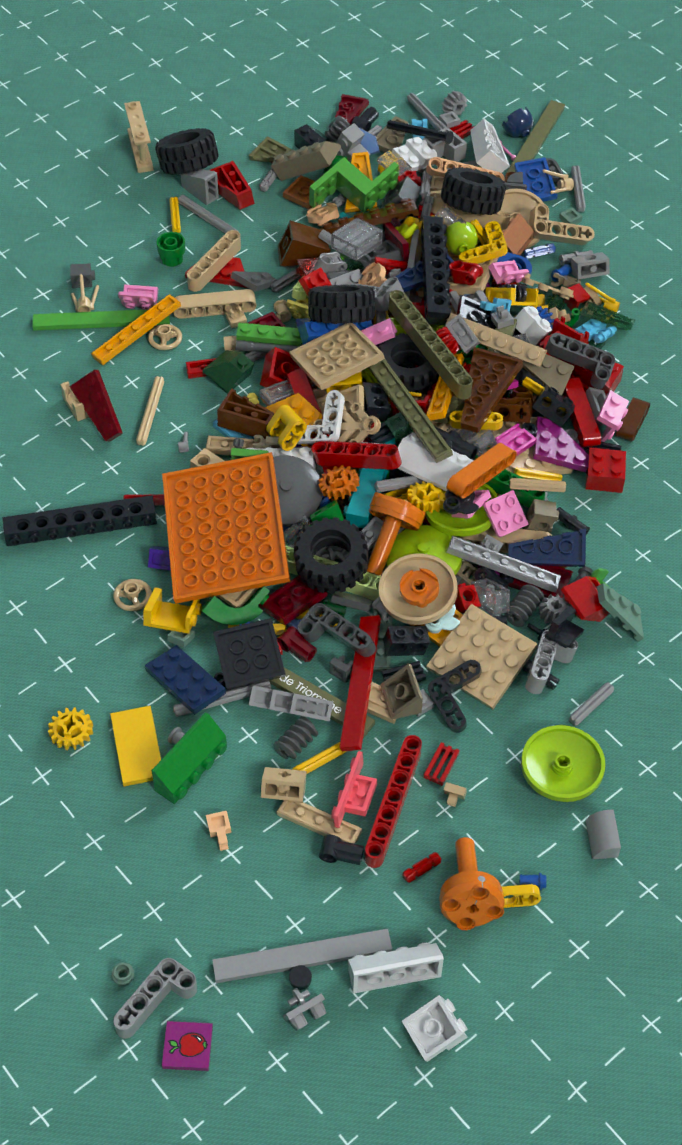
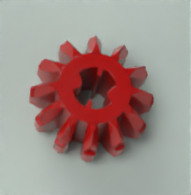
M447 327L436 331V334L453 355L461 349Z

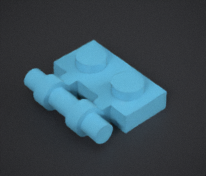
M592 318L576 328L575 331L584 335L585 331L589 332L588 341L593 339L595 343H603L607 338L615 334L617 328L615 326L606 328L607 324L599 319Z

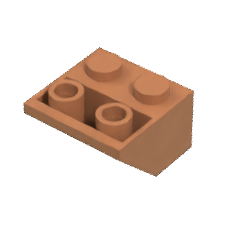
M519 213L515 218H511L507 229L502 230L508 252L521 255L533 240V229Z

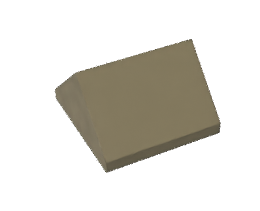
M407 664L380 684L391 719L422 713L423 698L412 665Z

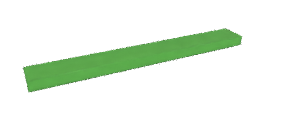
M149 309L33 314V331L126 327ZM170 315L157 325L170 324Z

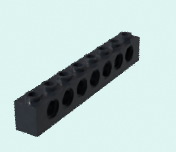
M423 216L421 223V250L425 320L431 325L445 326L451 313V308H448L450 306V296H448L450 284L447 283L449 271H446L448 269V259H445L448 249L445 248L447 236H444L446 225L443 224V217Z
M153 495L2 517L7 546L157 524Z

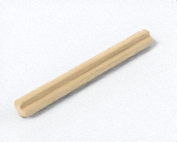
M156 376L136 438L137 445L144 446L147 442L164 385V378L162 376Z

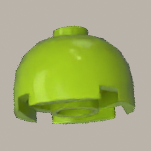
M455 222L446 229V247L453 254L460 255V253L476 247L477 231L471 223Z

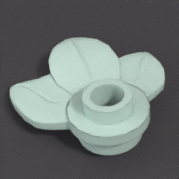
M455 604L447 614L434 621L437 622L436 624L432 622L425 624L427 630L431 633H439L442 629L450 631L457 628L460 621L453 617L456 610Z

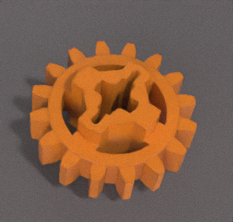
M343 465L338 469L334 466V470L327 469L328 473H322V478L319 479L320 491L323 496L327 495L328 499L332 497L335 500L338 497L344 499L345 495L351 496V491L356 492V487L360 486L358 473H356L355 469L351 470L350 466L346 469Z

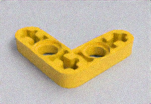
M497 221L487 223L485 231L489 244L460 253L459 260L479 264L506 255L508 249L500 224Z

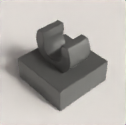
M342 655L339 659L334 657L330 661V674L346 683L350 679L353 661L351 660L348 664H345V656Z

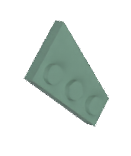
M605 584L597 586L599 603L614 618L618 616L622 626L626 630L630 629L635 634L634 638L637 641L644 639L640 607Z

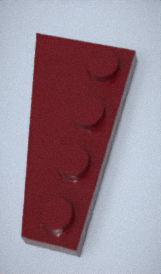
M94 369L69 386L78 401L84 405V410L105 441L111 442L123 434L99 370Z

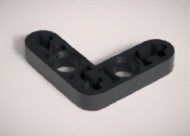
M476 660L464 662L434 679L428 685L430 697L449 728L455 733L464 731L467 722L451 693L480 677L482 669L480 663ZM470 666L476 668L475 673H472L471 671L469 672ZM461 671H463L464 674L466 675V679H464L463 674L461 673ZM457 675L460 677V682L458 684H451L449 682L450 677ZM435 686L440 688L443 695L442 698L439 697L436 691L434 692ZM446 701L453 704L452 709L448 711L442 709V704ZM455 714L457 720H461L460 726L453 725L454 720L451 715Z

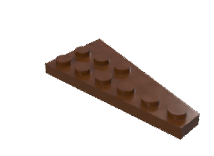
M405 198L400 203H389L381 209L378 207L372 208L368 213L363 214V212L354 214V217H343L335 223L326 222L322 224L320 230H326L333 235L343 232L345 228L347 230H356L360 225H364V227L390 222L394 217L401 220L405 219L408 214L413 213V216H419L414 199Z
M474 347L469 372L473 379L471 397L465 399L461 418L462 429L475 433L480 431L523 367V360Z

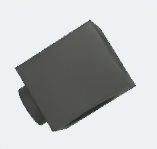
M91 263L70 264L72 288H80V274L83 275L84 288L92 287V280H95V270H91Z

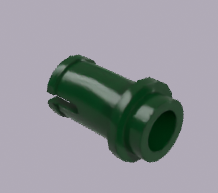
M330 600L323 602L325 606L344 618L347 606L330 603Z

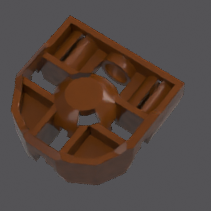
M518 385L517 388L513 389L510 397H507V394L503 395L492 412L500 413L503 416L504 422L530 423L533 413L532 391Z

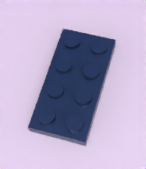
M177 645L145 665L146 671L194 715L226 694L225 687Z

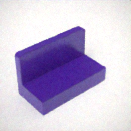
M151 547L149 549L148 568L171 570L169 548Z

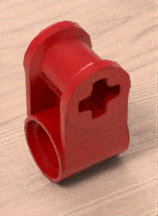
M454 261L449 264L452 282L456 284L472 286L475 284L476 279L483 274V268L477 263Z

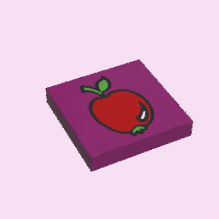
M167 1021L162 1069L209 1071L213 1023Z

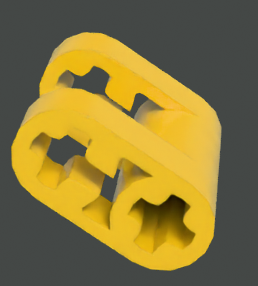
M289 405L280 406L266 427L271 437H279L278 444L285 451L292 450L307 429L306 423Z

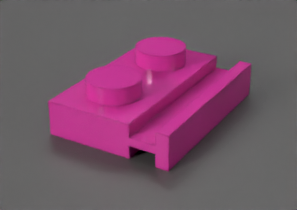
M517 423L497 436L493 444L502 443L515 450L518 456L533 446L537 438L524 428L521 429Z

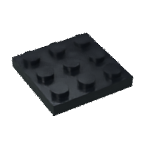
M272 618L213 632L227 690L286 676Z

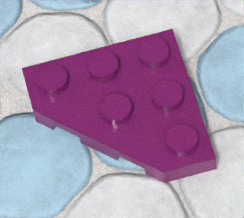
M537 417L535 426L538 428V431L535 434L537 441L534 444L533 459L586 472L588 468V454L562 427H559L547 418Z

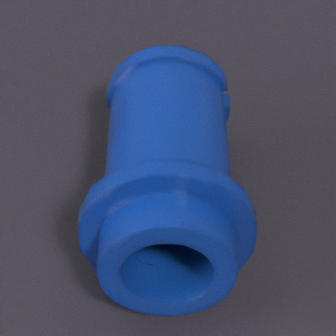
M565 264L558 270H553L551 273L552 280L554 282L558 281L557 277H553V273H559L562 276L571 274V266Z
M539 873V875H519V885L533 884L538 886L539 890L546 888V875H542V873Z

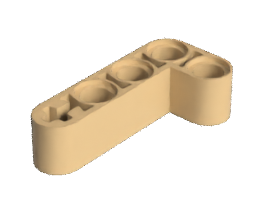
M540 203L530 211L529 225L534 231L533 238L577 245H585L594 238V230L591 227L549 221V208L546 204ZM536 226L541 229V232L536 229Z

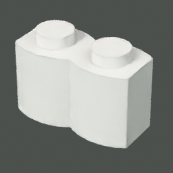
M526 306L515 317L517 319L516 329L523 334L530 344L538 346L541 340L550 334L552 329L547 320L540 318L536 308Z

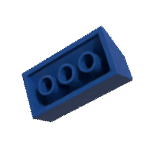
M310 318L296 319L303 345L344 325L342 323H319L312 321ZM371 320L353 323L360 331L373 326Z

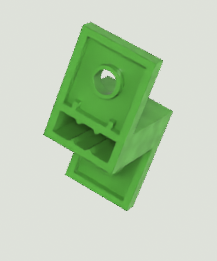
M343 157L310 186L309 205L313 208L321 205L325 198L332 195L337 189L364 213L366 210L373 208L379 199H383L390 189L393 190L397 186L399 165L393 162L371 181Z

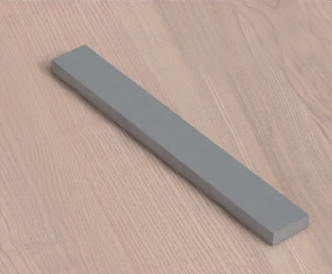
M388 929L212 959L215 981L216 983L289 971L298 965L312 967L346 961L356 955L369 956L374 955L378 951L390 952L392 951V945Z

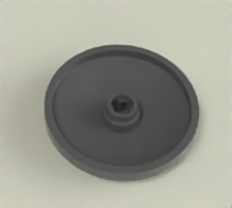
M289 455L275 456L273 458L283 527L300 525L311 518L310 515L320 507L323 496L318 485L320 484V476L312 465L301 458Z

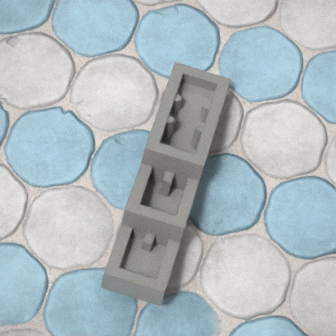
M252 685L248 705L330 722L334 701Z

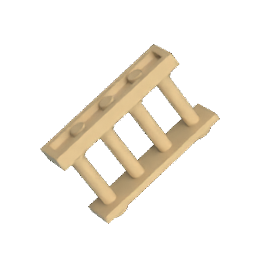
M140 101L124 103L130 125L127 131L138 173L154 171L147 145L151 141Z

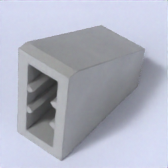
M199 169L198 171L181 174L182 187L204 204L208 205L219 198L218 179L215 171Z

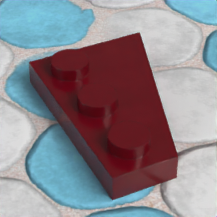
M342 94L339 110L336 112L335 117L339 115L344 117L351 126L353 119L356 116L359 117L369 105V99Z

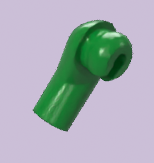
M578 308L572 309L571 320L565 322V325L570 328L579 320L580 310Z

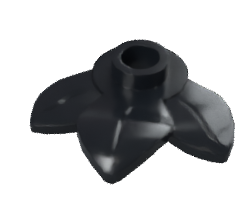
M449 490L446 491V500L443 503V509L446 513L471 514L479 509V506L473 503L475 498L474 491L464 499Z

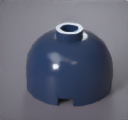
M525 107V110L519 108L507 117L508 121L506 123L503 121L502 127L509 136L519 138L530 134L534 121L532 114Z

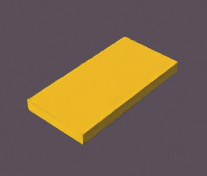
M151 706L110 713L123 787L153 781L152 769L161 761Z

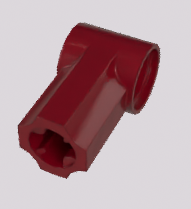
M290 626L277 638L282 650L285 652L291 651L305 663L310 662L317 653V648L302 638V635L294 626Z

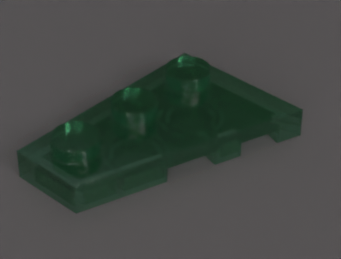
M589 301L580 313L581 316L618 326L622 330H631L636 321Z

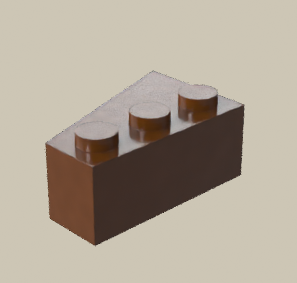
M232 388L217 410V426L253 437L254 435H261L266 439V436L270 437L266 427L275 413L258 403L256 405L249 401L248 397H241Z

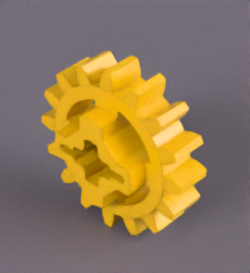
M422 481V484L416 482L415 486L410 485V489L407 491V501L424 512L428 510L430 513H433V510L440 512V508L443 509V503L446 500V492L432 483L426 484Z
M76 707L72 711L65 708V713L58 711V717L52 716V722L48 724V733L52 743H57L58 748L64 745L65 750H68L70 746H73V749L76 750L78 744L83 747V741H90L89 735H93V722L90 720V715H85L83 709L77 712Z

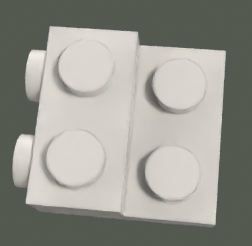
M419 136L406 140L405 145L393 148L391 153L408 171L425 169L430 159L437 157V152L429 148L426 140H422Z
M440 995L402 1020L426 1062L445 1049L450 1050L468 1038L465 1034V1031L468 1030L461 1018L456 1019L453 1014L456 1011L454 1005L449 999L445 1000Z

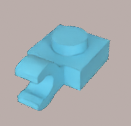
M494 298L493 303L481 301L479 308L495 313L497 312L496 308L503 305L504 310L507 309L510 313L512 300Z

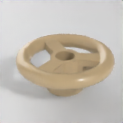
M162 324L154 327L149 332L148 341L151 346L158 350H170L181 343L182 333L173 325ZM154 335L160 337L161 344H157L153 340ZM177 337L175 342L166 345L170 338Z
M128 579L121 582L115 588L113 598L116 605L121 609L137 611L146 606L152 590L142 580ZM145 589L146 597L139 603L138 594ZM119 597H126L132 600L133 605L124 604Z

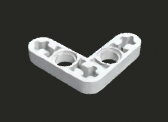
M332 390L327 394L322 425H307V429L303 434L305 437L302 436L297 444H314L318 441L336 442L339 439L345 402L344 396L339 391ZM335 412L337 414L336 418L330 421V415ZM317 430V431H318L317 436H316L315 438L311 439V438H310L311 433H312L313 431Z

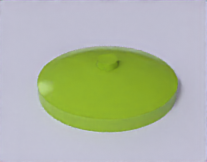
M486 483L477 489L489 490L491 497L487 501L498 497L493 488ZM484 506L480 507L468 519L452 517L451 514L446 513L441 508L440 512L433 510V513H430L429 510L425 512L426 519L435 529L452 536H473L492 527Z
M422 525L418 531L406 529L396 536L386 564L388 567L395 560L411 554H428L446 562L456 575L461 568L463 559L447 553L452 535L442 533L431 525Z
M555 725L537 731L528 739L522 752L521 768L527 783L537 793L554 801L572 802L586 798L599 787L605 772V757L599 744L588 733L571 726Z

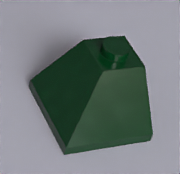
M226 350L205 367L202 372L228 394L232 388H236L251 375L255 363L242 352Z

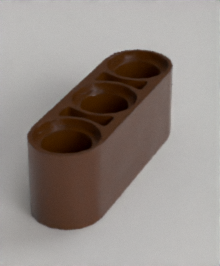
M633 397L627 408V414L621 420L623 424L616 431V436L633 442L649 411L650 403Z

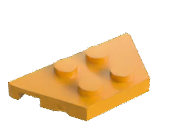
M299 393L265 407L271 412L276 413L280 406L289 405L306 425H313L317 419H322L323 417ZM314 431L311 433L310 438L315 436L316 433ZM300 444L302 447H311L309 444Z

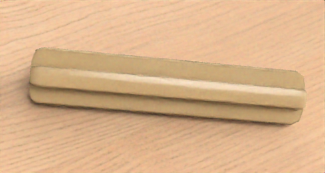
M511 478L510 489L564 493L566 482Z

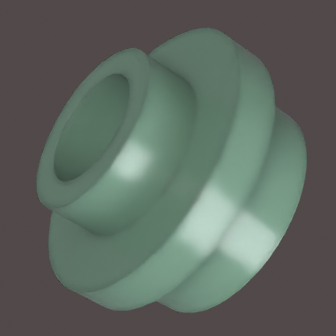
M119 963L112 970V979L118 985H127L134 978V969L128 963ZM121 973H127L126 977H119Z

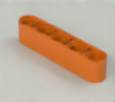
M498 443L454 474L449 479L446 489L462 499L466 498L473 491H476L509 467L515 461L517 452L502 443Z

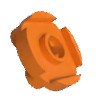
M419 568L420 571L414 572L410 570L400 580L401 597L411 605L424 608L433 602L439 594L438 579L428 569ZM416 585H423V589L416 590Z

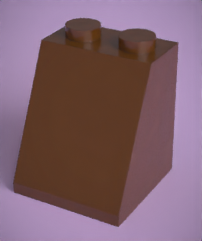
M290 220L277 246L280 266H295L305 263L316 264L322 253H330L329 244L318 237L322 230Z

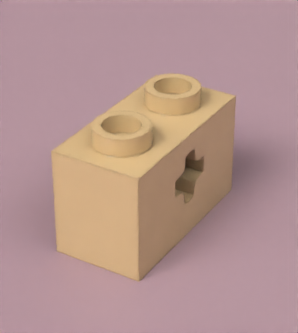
M265 767L262 776L261 798L303 802L307 771Z

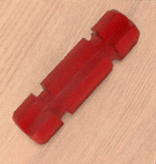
M433 852L428 855L429 858L425 857L414 864L412 868L403 871L402 876L405 881L410 883L415 880L416 876L419 877L431 870L432 866L435 867L440 864L441 857L439 854Z

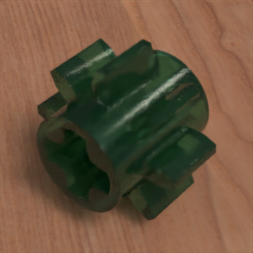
M553 293L552 296H547L545 304L548 305V311L553 307L561 311L567 305L564 303L565 298L560 297L556 293Z

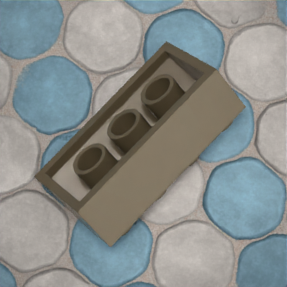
M324 141L321 143L316 142L308 147L303 146L286 154H278L274 158L271 167L281 181L329 167L339 152L341 145Z

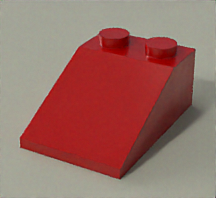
M274 347L266 354L260 382L261 386L271 390H281L283 393L294 394L287 374L300 367L291 358L289 352ZM309 378L312 388L317 389V385Z

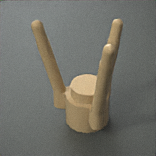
M542 170L543 173L561 178V180H558L557 187H555L556 190L551 191V194L573 190L574 181L572 178H568V174Z
M80 274L81 297L77 301L74 293H71L75 304V311L91 312V310H94L99 285H96L92 300L90 301L84 293L82 274Z

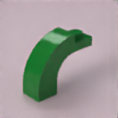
M265 586L260 587L251 599L239 608L227 606L213 595L201 608V611L211 619L222 624H244L252 621L263 612L258 605L259 603L263 605L269 598L267 594L270 591Z

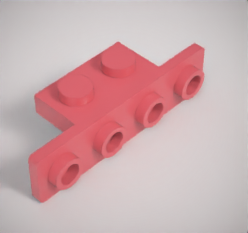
M358 751L356 758H352L350 774L347 773L344 780L345 787L339 792L337 807H333L331 818L334 819L336 828H340L345 812L366 817L377 787L376 778L360 775L363 767L362 751Z

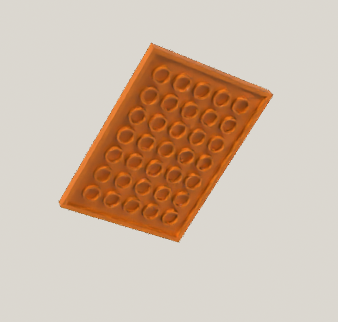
M272 452L162 474L175 604L208 598L213 595L219 596L290 582Z

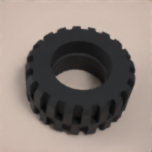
M206 128L188 129L169 136L167 135L160 139L155 146L160 169L164 173L171 175L204 169L208 165H212L213 162H216L219 156L214 133Z
M463 167L452 168L445 173L440 196L444 203L454 207V209L471 214L492 215L501 210L506 184L501 178L485 171Z
M362 285L314 287L308 292L309 318L319 323L332 324L370 321L375 316V291L371 287Z
M399 333L398 336L395 335L394 338L384 341L379 345L378 349L384 354L385 360L409 392L421 393V397H423L424 394L427 395V391L432 389V385L437 383L439 374L408 334ZM402 363H413L418 365L419 367L404 368L398 365Z
M328 517L322 518V521L319 522L315 520L311 522V526H305L303 533L300 532L298 534L297 541L294 543L296 571L303 583H308L309 588L313 590L317 588L318 592L321 593L329 591V594H335V591L339 590L340 593L345 592L347 587L351 589L356 586V581L360 582L363 579V574L368 569V545L365 535L362 531H359V527L355 524L350 525V521L345 519L340 521L336 517L329 520ZM327 546H338L349 553L344 561L335 565H324L313 558L320 549Z

